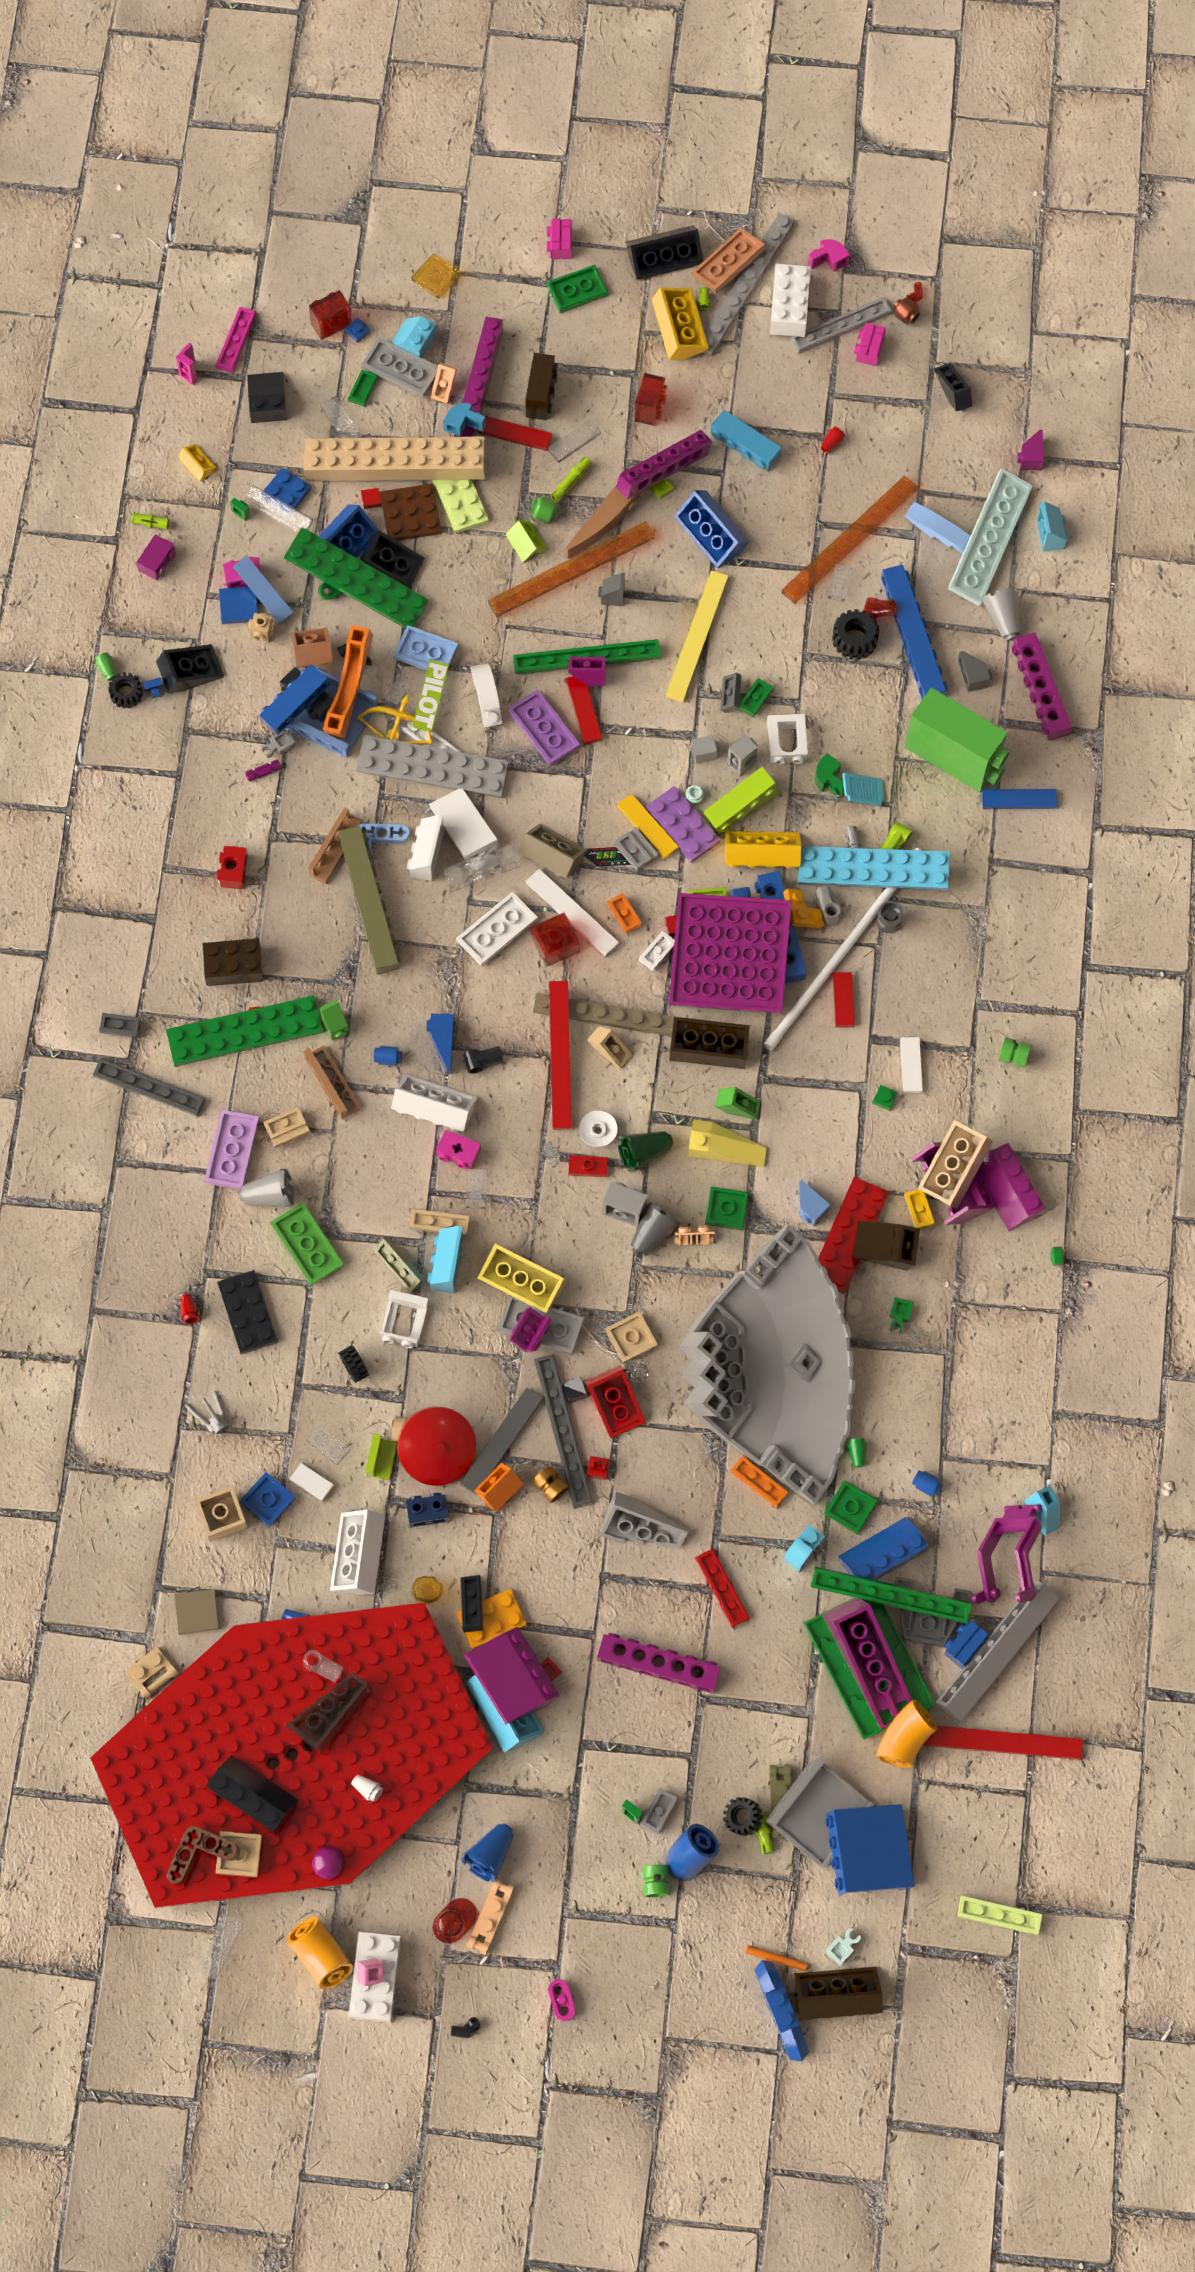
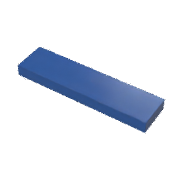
M982 789V809L1057 808L1056 789Z

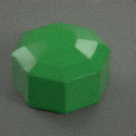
M1061 1246L1051 1249L1050 1259L1053 1266L1063 1265V1249Z

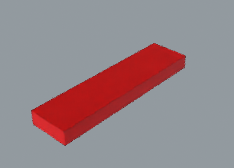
M485 416L486 426L483 432L479 431V434L544 451H548L552 439V433L488 416Z
M574 676L567 677L566 683L584 745L602 741L587 685Z
M713 1548L696 1556L695 1560L731 1628L733 1629L750 1620Z

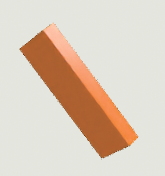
M744 1456L730 1470L733 1475L776 1509L789 1494L786 1489Z

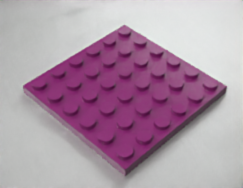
M679 893L669 1006L782 1014L792 901Z

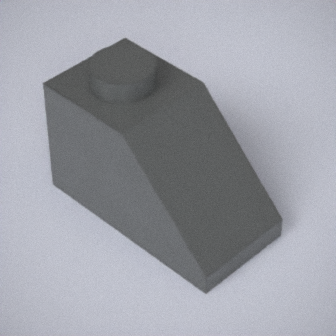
M619 573L603 580V585L599 586L598 597H601L602 605L623 606L625 573Z
M960 651L958 662L967 692L988 688L990 680H992V673L990 669H987L986 663L965 651Z

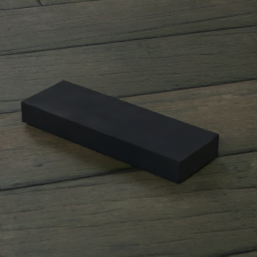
M481 1576L460 1577L463 1632L483 1631Z

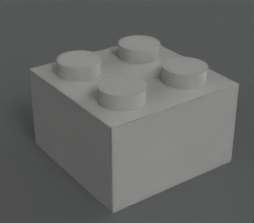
M610 1182L602 1202V1215L638 1227L647 1205V1195L640 1189L635 1188L632 1190L627 1188L621 1182Z

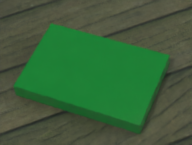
M595 264L546 282V286L559 313L608 296V290Z

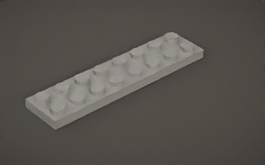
M363 735L356 771L453 790L463 789L464 792L502 798L509 761Z

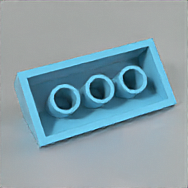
M476 1675L466 1681L470 1692L504 1753L517 1749L545 1733L534 1713L505 1725Z

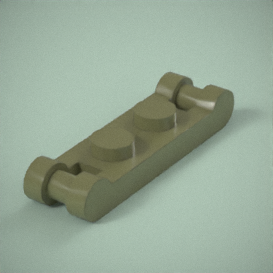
M790 1764L784 1765V1767L769 1766L771 1812L791 1787ZM776 1775H784V1781H777ZM772 1827V1839L782 1836Z

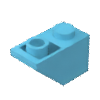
M1051 1486L1037 1491L1024 1501L1026 1505H1041L1042 1511L1037 1512L1035 1516L1042 1526L1041 1531L1043 1535L1060 1528V1501Z

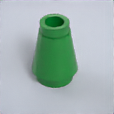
M865 1438L849 1439L848 1449L853 1466H865L867 1449Z

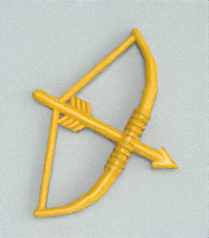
M407 694L401 700L400 710L391 707H373L364 711L356 719H359L381 738L398 741L400 734L397 730L401 719L414 722L415 716L404 712L406 705L409 704ZM385 712L397 717L393 730H389L385 737L363 720L362 717L368 713ZM426 731L429 740L401 741L412 744H433L432 736L429 731Z

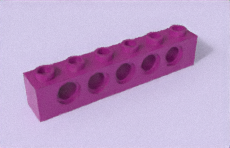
M700 429L620 473L616 488L626 499L635 496L707 456L712 444L711 439Z
M1036 632L1015 637L1014 643L1011 646L1014 656H1017L1018 669L1020 672H1023L1025 687H1028L1030 690V700L1036 706L1037 718L1041 719L1043 734L1047 735L1049 741L1069 736L1072 726ZM1034 669V670H1037L1038 672H1037V673H1034V672H1032L1031 670ZM1037 685H1041L1044 688H1038ZM1043 701H1048L1050 704H1044ZM1049 717H1054L1056 720H1050Z
M614 1633L603 1635L597 1656V1661L711 1694L714 1693L720 1667L715 1662L708 1660L705 1663L697 1661L698 1658L691 1655L683 1657L678 1655V1652L670 1649L662 1651L653 1644L644 1646L639 1644L638 1640L631 1638L623 1640ZM623 1647L626 1653L624 1655H617L615 1649ZM637 1652H641L645 1655V1659L637 1661L634 1655ZM656 1658H662L665 1664L663 1666H656L653 1661ZM680 1663L684 1666V1670L676 1672L673 1669V1665ZM694 1669H701L704 1675L697 1678L692 1674V1671Z

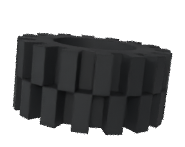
M122 672L123 676L116 674L117 678L113 677L108 687L112 702L116 703L117 707L121 705L124 709L126 705H128V708H132L131 704L136 706L137 701L140 702L143 696L140 680L136 675L132 676V673H129L128 676L126 672ZM128 685L133 689L129 695L119 694V689L122 686Z
M353 1345L338 1352L345 1369L354 1383L369 1376L364 1362Z
M736 1797V1800H730L731 1804L725 1806L728 1810L723 1812L726 1817H723V1821L727 1822L725 1826L730 1828L729 1831L742 1836L754 1834L753 1831L757 1832L759 1830L757 1826L762 1825V1822L759 1821L763 1819V1815H760L762 1809L758 1808L760 1805L754 1802V1800L745 1797ZM741 1809H747L749 1812V1820L745 1824H739L737 1821V1814Z

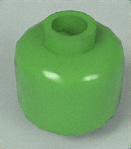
M539 497L537 500H534L530 513L533 514L534 519L549 523L552 518H556L558 509L556 508L555 501Z

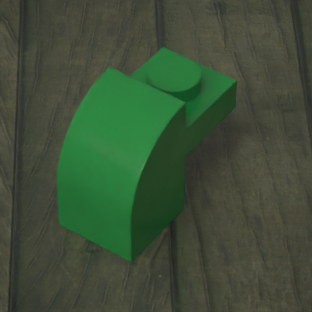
M827 753L817 764L815 773L816 786L821 792L827 787L832 794L842 797L844 795L843 781L836 777L840 772L841 763Z

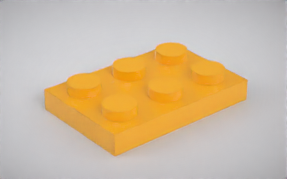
M508 1589L483 1600L484 1630L466 1632L464 1634L471 1650H474L504 1632L519 1627V1629L526 1627L527 1624L512 1590ZM462 1610L456 1612V1616L462 1627Z

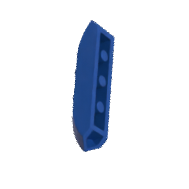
M761 1960L754 1971L786 2053L790 2060L803 2061L809 2050L780 1975L773 1962Z

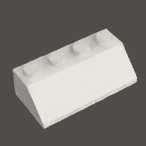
M405 1074L395 1089L391 1109L401 1114L413 1115L420 1120L431 1121L436 1125L450 1127L454 1131L464 1132L478 1097Z
M370 1510L341 1513L330 1591L357 1595L375 1593L385 1515Z

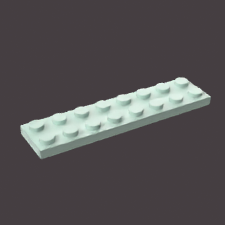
M1004 469L998 472L948 590L977 606L982 604V599L989 588L1033 485Z

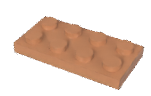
M739 228L691 272L692 277L717 294L762 253L766 246L762 241L744 229Z

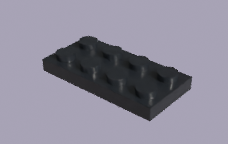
M252 1270L218 1281V1287L240 1355L278 1343L255 1271Z

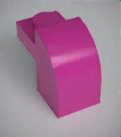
M832 239L820 241V248L813 250L809 254L808 265L813 269L827 262L833 272L849 265L850 254L840 242Z

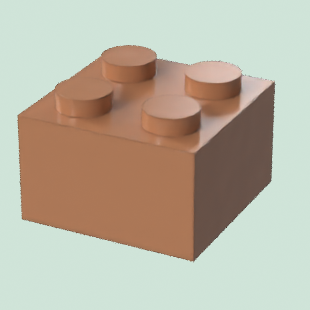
M327 627L291 632L296 667L306 668L311 665H327L333 662Z

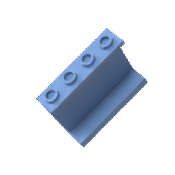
M317 668L329 681L330 686L325 692L334 699L341 677L330 675L323 668ZM359 687L345 740L326 734L323 731L325 720L321 723L317 719H312L306 710L285 729L347 758L366 726L356 718L367 709L378 706L377 696L373 692L364 691ZM368 713L362 719L368 723L373 713Z

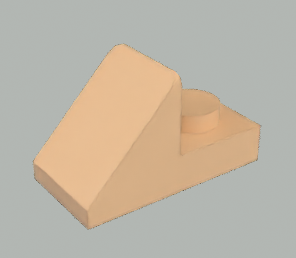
M443 363L438 365L430 398L444 403L449 402L457 383L454 381L457 368Z

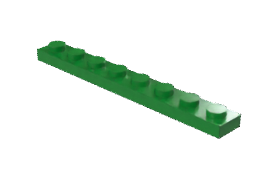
M654 639L513 655L515 674L568 669L569 657H606L607 665L661 659L659 640Z
M817 1566L814 1567L810 1583L811 1588L967 1623L972 1605L968 1601Z

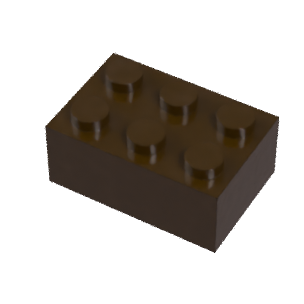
M533 354L525 398L526 418L547 420L548 414L552 412V398L554 399L555 396L554 386L558 379V363H555V355Z
M259 938L203 943L204 975L207 986L263 982L262 954Z

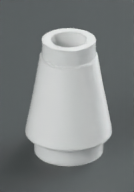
M359 1774L352 1781V1785L368 1801L376 1802L383 1792L380 1783Z

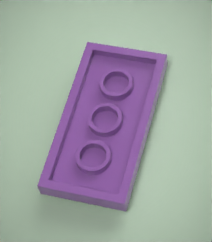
M536 690L508 708L509 714L549 766H552L580 748V743L539 690Z
M675 786L645 806L647 812L679 846V850L690 863L720 843L721 839Z

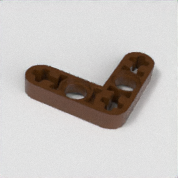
M191 1826L186 1829L168 1869L167 1879L175 1885L184 1884L188 1879L200 1849L227 1861H234L240 1854V1848L232 1841L201 1828ZM196 1833V1835H198V1838L193 1839L191 1837V1834ZM211 1838H215L217 1842L213 1849L207 1847V1843ZM187 1843L190 1844V1845H193L194 1848H191V1847H189V1846H186ZM222 1846L229 1849L231 1848L233 1850V1853L228 1854L227 1852L221 1850ZM185 1850H189L191 1854L187 1861H183L181 1858ZM178 1863L185 1865L186 1867H180L178 1866ZM179 1872V1874H181V1877L176 1878L174 1876V1873Z

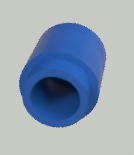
M394 1046L375 1047L374 1062L379 1063V1065L397 1066L398 1062H402V1051H399V1047Z
M920 1470L912 1481L916 1489L931 1497L933 1494L938 1495L943 1486L940 1484L941 1479Z

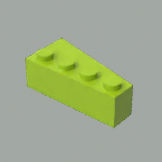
M761 767L703 813L718 833L725 832L733 824L779 795L780 791L774 780Z

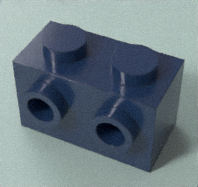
M432 1493L429 1495L430 1497L412 1496L410 1500H406L410 1528L449 1522L446 1495Z

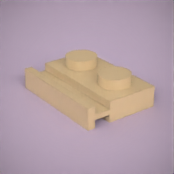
M299 1107L263 1122L275 1148L310 1133Z

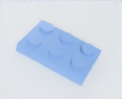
M407 625L393 658L426 671L430 659L447 663L450 666L458 648V643Z

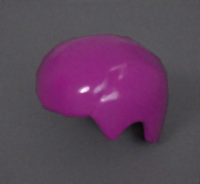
M334 1846L320 1848L315 1853L312 1861L315 1874L322 1879L328 1880L338 1876L344 1865V1857L341 1851Z

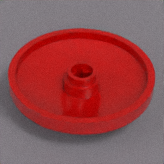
M442 1406L427 1407L410 1416L402 1426L397 1440L398 1458L404 1470L418 1482L431 1486L447 1485L461 1478L472 1465L476 1454L475 1433L466 1418L457 1411Z

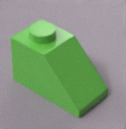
M335 1000L320 1007L322 1022L331 1040L345 1037L349 1030L338 1001Z
M737 1087L719 1089L715 1107L727 1114L757 1119L761 1101Z

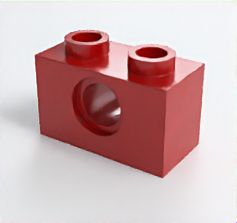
M224 846L223 852H220L219 863H221V869L217 870V880L220 881L221 887L243 889L248 858L246 847ZM230 865L236 866L234 869H228Z

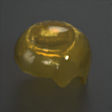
M422 1576L417 1578L412 1584L411 1593L416 1602H425L429 1606L436 1603L441 1597L443 1585L434 1576Z

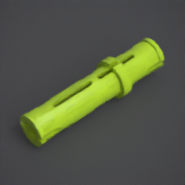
M584 456L575 467L570 469L569 475L550 495L553 501L559 503L574 484L583 478L585 471L592 465L589 458Z

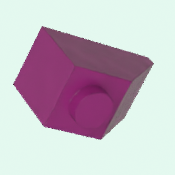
M1038 430L1022 445L1021 451L1017 452V463H1020V470L1042 471L1044 463L1043 430Z
M569 657L568 672L587 686H606V657Z

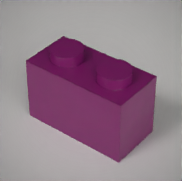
M155 534L136 562L138 571L158 580L159 576L165 573L169 561H173L175 558L174 543Z

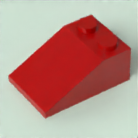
M620 1365L584 1381L610 1439L646 1423L624 1369Z

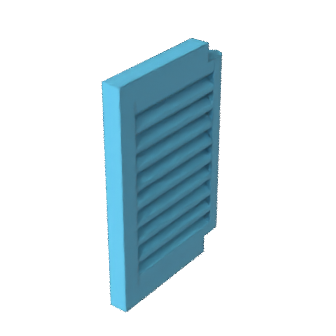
M849 773L842 774L844 794L848 797V801L876 806L882 805L881 802L884 801L882 779Z

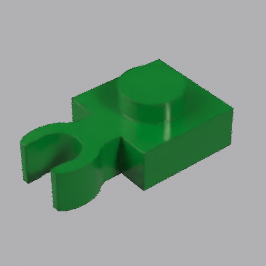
M897 1297L894 1298L889 1317L895 1320L890 1325V1331H892L894 1325H898L900 1327L899 1334L902 1332V1321H909L914 1302Z

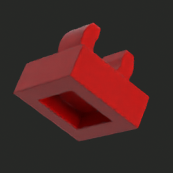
M590 1456L587 1477L606 1480L610 1459Z

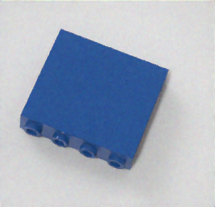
M902 1804L836 1809L826 1813L825 1823L826 1827L829 1828L830 1837L828 1843L830 1849H832L833 1858L831 1863L832 1868L835 1870L836 1878L834 1883L836 1890H838V1896L846 1893L891 1889L908 1890L914 1887Z

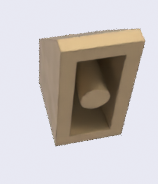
M598 1026L587 1039L597 1053L620 1069L632 1056L631 1052L611 1029Z

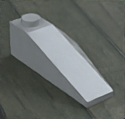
M615 1492L608 1506L599 1535L617 1542L625 1543L626 1540L637 1541V1544L649 1542L655 1543L658 1546L681 1547L688 1534V1530L640 1501Z

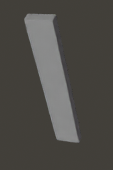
M885 297L806 330L805 337L792 336L790 341L797 353L800 354L863 327L865 323H872L892 314V309Z

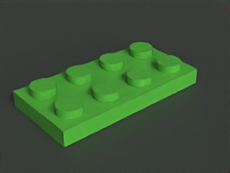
M304 1203L299 1204L270 1222L310 1286L315 1285L344 1267L343 1262Z

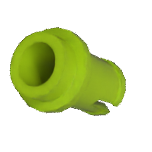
M701 287L698 289L699 301L697 306L700 310L705 311L711 306L709 288Z

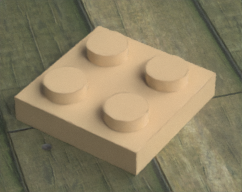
M640 1311L605 1328V1332L623 1364L658 1347Z
M220 1831V1837L232 1841L239 1846L240 1854L234 1861H227L217 1856L216 1874L257 1878L262 1835ZM222 1846L221 1850L227 1852L228 1854L233 1853V1850L231 1848L229 1849Z

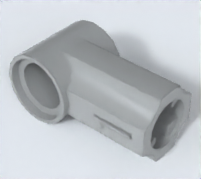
M820 887L815 891V895L823 915V921L828 926H834L839 921L841 909L836 903L831 887Z

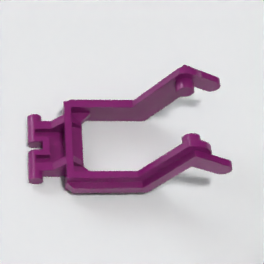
M1040 1504L1024 1505L1023 1507L1021 1505L1005 1506L1004 1516L994 1519L977 1551L983 1590L973 1594L972 1601L974 1604L984 1601L993 1603L1001 1595L1000 1589L996 1588L991 1555L1004 1532L1024 1531L1015 1548L1021 1583L1016 1599L1019 1603L1034 1600L1036 1594L1029 1552L1042 1529L1040 1522L1035 1516L1037 1512L1042 1511Z

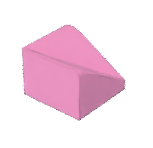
M377 1958L357 1961L358 1982L363 1986L382 1983L383 1962Z

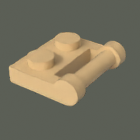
M158 1647L154 1648L125 1671L126 1675L146 1700L152 1697L151 1694L172 1677L176 1678L179 1675ZM166 1668L168 1670L147 1688L143 1686L162 1669Z

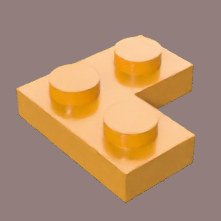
M786 889L783 892L785 900L792 901L791 926L815 929L824 927L821 909L806 907L802 890Z

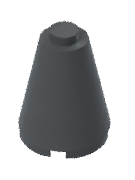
M649 1202L630 1244L633 1247L632 1251L640 1257L642 1254L647 1256L675 1231L681 1223L654 1203Z

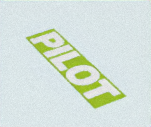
M429 660L413 728L432 732L449 664Z

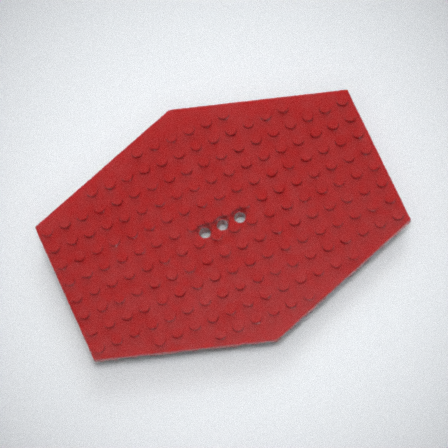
M424 1602L235 1625L93 1754L90 1759L153 1906L156 1909L192 1903L197 1904L257 1895L262 1896L350 1885L414 1825L422 1815L449 1792L459 1780L490 1753L493 1747ZM309 1742L317 1744L316 1749L313 1751L306 1750V1745ZM290 1751L298 1752V1756L294 1760L288 1759L287 1754ZM231 1755L299 1800L276 1835L207 1789L206 1785L214 1773ZM276 1759L279 1761L278 1767L270 1768L268 1766L269 1762ZM359 1774L380 1783L383 1792L376 1802L368 1801L352 1785L356 1775ZM191 1826L201 1828L217 1836H220V1831L262 1835L257 1878L216 1874L217 1856L201 1849L184 1884L175 1885L169 1882L167 1872L186 1829ZM192 1833L191 1837L197 1839L198 1835ZM211 1838L208 1841L207 1847L209 1849L215 1848L217 1844L216 1839ZM187 1843L186 1846H189V1847H191V1848H194L193 1845H190V1844ZM324 1846L336 1847L344 1857L341 1873L330 1880L317 1876L312 1867L315 1853ZM185 1850L182 1853L181 1858L183 1861L189 1860L191 1856L190 1851ZM178 1863V1866L183 1868L186 1867L185 1865ZM175 1872L174 1876L180 1878L181 1874Z

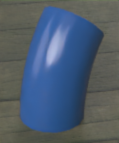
M700 1824L691 1825L667 1852L665 1861L669 1867V1874L680 1881H690L696 1878L703 1868L719 1853L718 1840L705 1826Z

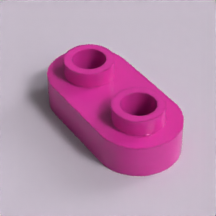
M561 1979L553 1980L549 1984L548 1993L555 2016L560 2021H569L575 2014V2007L568 1984ZM556 1987L562 1988L563 1991L561 1994L555 1993L554 1990ZM567 2007L569 2012L563 2015L561 2008Z

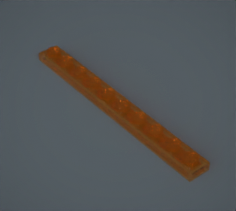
M904 475L781 590V593L793 604L798 602L917 490L918 486Z
M645 521L489 599L488 604L496 617H499L655 539V534Z

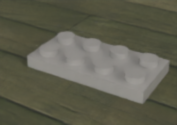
M381 338L377 339L361 364L362 369L374 373L424 398L435 381L438 369L437 365Z
M509 1295L497 1329L498 1332L511 1335L526 1307H531L542 1316L552 1319L549 1331L540 1340L541 1346L572 1355L584 1317L552 1307L545 1313Z

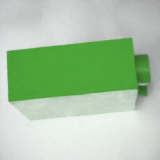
M933 688L929 689L911 715L905 748L978 792H981L987 781L993 785L998 783L1006 769V766L1003 764L1010 754V750L1004 747L1008 732Z

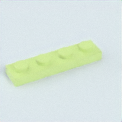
M961 1896L957 1917L1038 1936L1042 1914Z

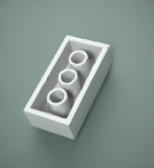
M775 264L770 334L805 337L811 266Z
M359 1932L349 2009L350 2019L391 2023L401 1944L400 1936ZM377 1958L382 1961V1983L363 1986L358 1982L357 1961Z

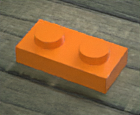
M623 893L607 901V906L625 934L642 926V922Z

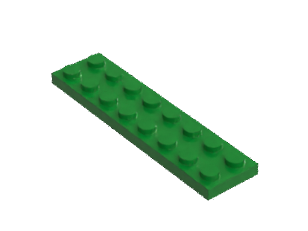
M301 527L284 556L285 560L405 629L407 625L415 626L429 601L304 527Z
M314 995L166 1029L173 1063L176 1067L323 1033Z

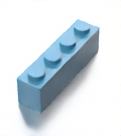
M725 410L711 424L710 434L716 440H721L730 449L736 450L745 459H750L761 469L769 471L781 457L782 447Z

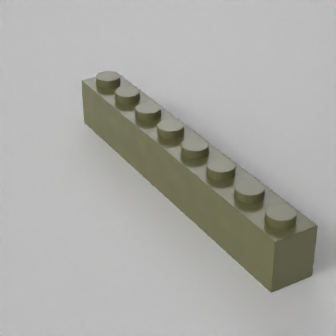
M360 826L338 831L376 974L399 969L398 963L401 962L399 952H395L393 945H396L394 934L390 935L388 929L391 928L389 917H385L384 911L387 910L385 901L380 900L379 894L382 891L380 883L375 882L374 877L377 876L375 865L371 866L370 864L372 859L370 848L366 849L365 843L368 842L366 833L361 831Z

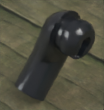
M472 2017L463 2027L452 2025L451 2036L461 2038L472 2037L480 2028L479 2019Z

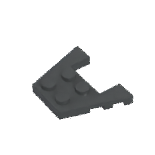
M895 1577V1585L912 1588L913 1580ZM954 1589L953 1598L963 1601L970 1600L972 1591ZM899 1608L903 1639L906 1641L943 1648L958 1622Z

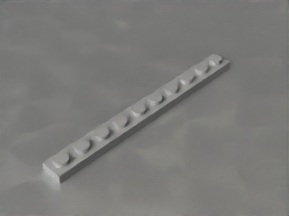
M780 213L777 215L762 239L766 249L744 268L704 333L709 349L702 353L710 357L713 355L793 227V219Z

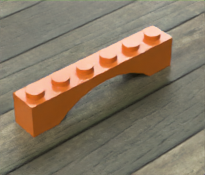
M351 625L341 680L323 726V731L335 738L345 740L373 638V634L368 628Z

